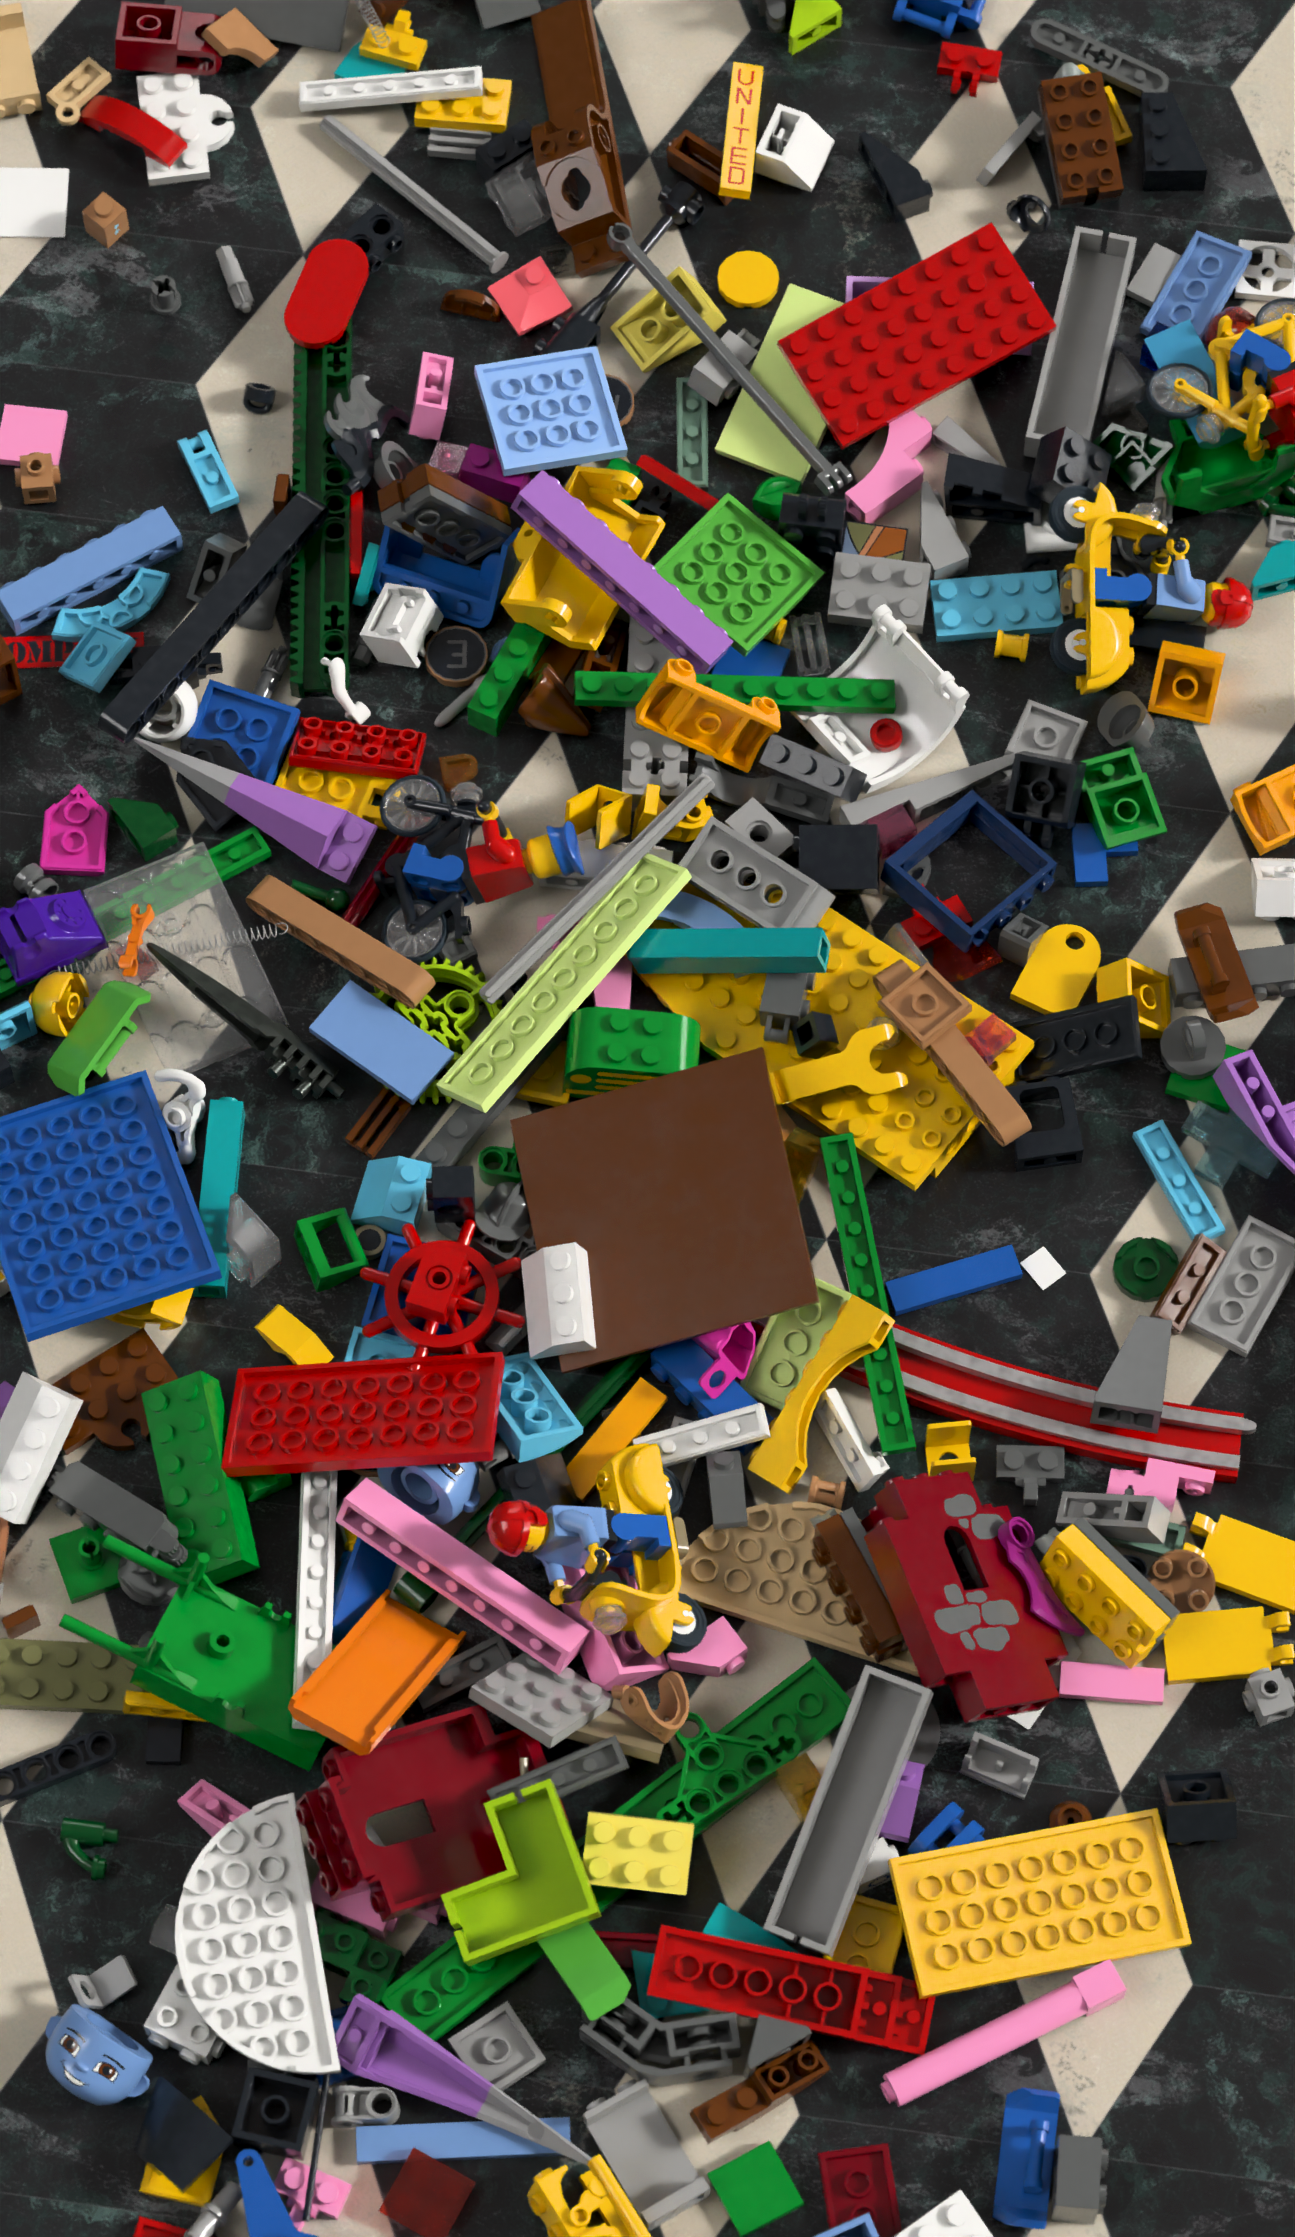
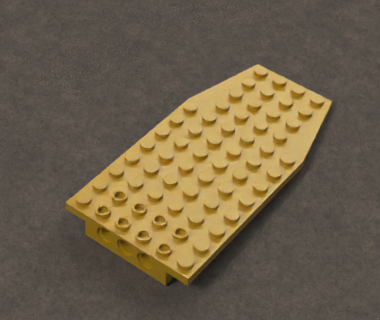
M744 882V886L751 885L748 882ZM687 883L681 889L682 892L692 894L715 904L730 914L744 928H759L690 883ZM783 893L775 894L771 898L770 903L778 902L782 898ZM829 907L816 928H823L831 943L826 973H816L814 990H808L806 1000H810L809 1013L815 1011L831 1015L839 1041L837 1046L822 1057L844 1051L850 1038L861 1029L891 1024L894 1028L893 1037L889 1041L873 1048L870 1053V1064L874 1070L881 1074L894 1072L905 1074L908 1084L903 1088L876 1096L867 1094L858 1087L848 1086L785 1103V1105L832 1136L853 1132L856 1152L916 1191L928 1175L936 1179L978 1128L981 1121L925 1050L922 1051L878 1007V1001L883 997L873 983L872 977L899 959H902L913 972L917 971L920 966ZM655 919L647 929L685 928L676 926L673 922ZM633 966V972L646 986H649L655 992L659 1001L666 1008L668 1007L675 1014L690 1017L700 1024V1046L718 1060L760 1047L764 1049L769 1072L815 1060L798 1056L792 1031H790L788 1044L764 1041L765 1026H761L759 1010L767 973H752L739 978H735L734 973L638 974ZM961 994L972 1005V1011L955 1025L1004 1087L1009 1086L1015 1082V1069L1034 1048V1041Z

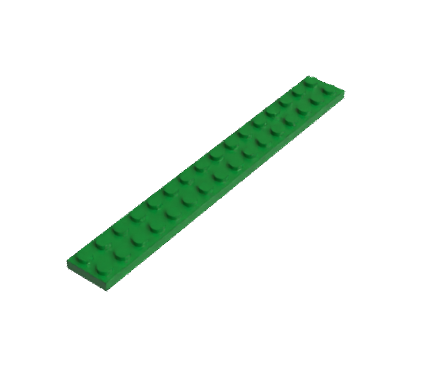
M813 1657L716 1733L764 1742L777 1732L790 1730L795 1732L802 1742L801 1757L843 1724L852 1700L819 1661ZM780 1741L779 1751L771 1755L770 1749L765 1751L771 1756L773 1764L776 1765L778 1764L775 1761L776 1756L783 1751L792 1754V1746L794 1744L792 1742L786 1744L784 1741ZM706 1749L700 1753L699 1760L706 1766H712L718 1762L719 1756L715 1750ZM684 1758L612 1814L655 1819L657 1813L664 1806L677 1799ZM754 1758L748 1762L747 1768L752 1774L760 1775L767 1770V1764L763 1759ZM777 1775L694 1828L693 1841ZM725 1777L720 1780L718 1786L722 1792L731 1794L738 1789L739 1784L734 1778ZM696 1796L690 1801L691 1809L697 1813L705 1812L710 1806L709 1800L704 1796ZM683 1805L679 1807L681 1809L680 1816L673 1820L669 1816L664 1818L665 1820L678 1821L686 1816L687 1822L691 1821L686 1815ZM586 1834L575 1842L582 1863ZM591 1885L600 1913L631 1890ZM453 1936L391 1984L384 1992L380 2002L386 2010L390 2011L392 2009L436 2042L546 1955L535 1941L468 1966L463 1960L456 1937Z

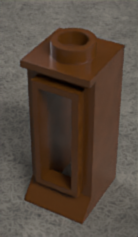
M687 129L679 137H674L670 141L666 150L668 168L671 169L672 167L719 197L722 203L727 206L734 197L719 195L723 152Z

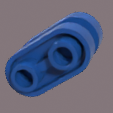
M953 1801L920 1833L907 1852L912 1855L938 1850L940 1848L937 1846V1843L949 1831L956 1837L946 1848L985 1841L986 1839L982 1837L985 1829L975 1820L971 1821L967 1826L959 1820L964 1814V1810Z

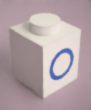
M884 1837L879 1838L876 1842L858 1889L859 1894L892 1880L888 1860L899 1857V1854L893 1844L887 1845Z

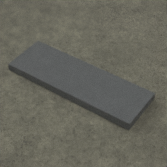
M165 0L164 5L182 6L183 12L208 13L219 15L220 17L236 8L267 39L341 52L350 0Z

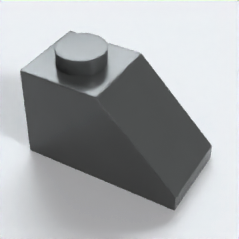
M222 533L206 539L186 598L200 603L243 555L247 545Z
M740 1451L707 1453V1485L713 1528L748 1527Z

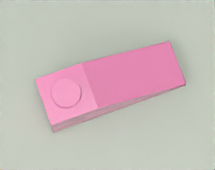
M423 351L410 420V435H415L421 439L440 440L447 411L454 358Z
M204 1779L197 1782L177 1800L179 1806L212 1838L227 1823L233 1822L250 1810Z

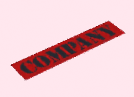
M144 632L125 633L137 642L134 647L144 646ZM52 635L3 637L15 657L17 669L61 667L79 643L52 640Z

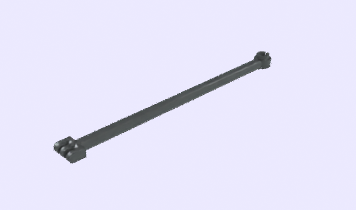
M620 222L615 223L614 227L611 225L606 236L609 247L614 251H623L815 469L818 475H816L814 483L828 496L834 492V489L838 490L843 487V483H850L853 478L846 467L840 461L833 466L827 461L635 243V240L632 238V229Z

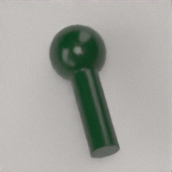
M294 879L292 880L290 887L310 899L325 903L326 908L332 913H342L350 905V896L342 888H333L327 891Z

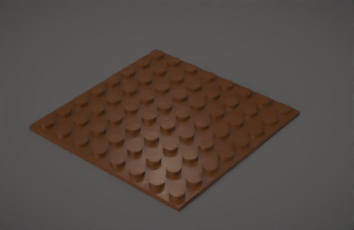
M762 1047L510 1120L536 1250L576 1242L588 1254L596 1349L558 1355L563 1374L820 1302L765 1053Z

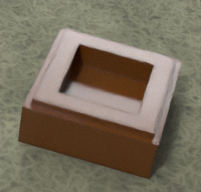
M278 473L276 476L273 496L274 514L276 516L290 500L291 485L289 474Z
M33 1604L2 1618V1623L9 1639H14L41 1626Z

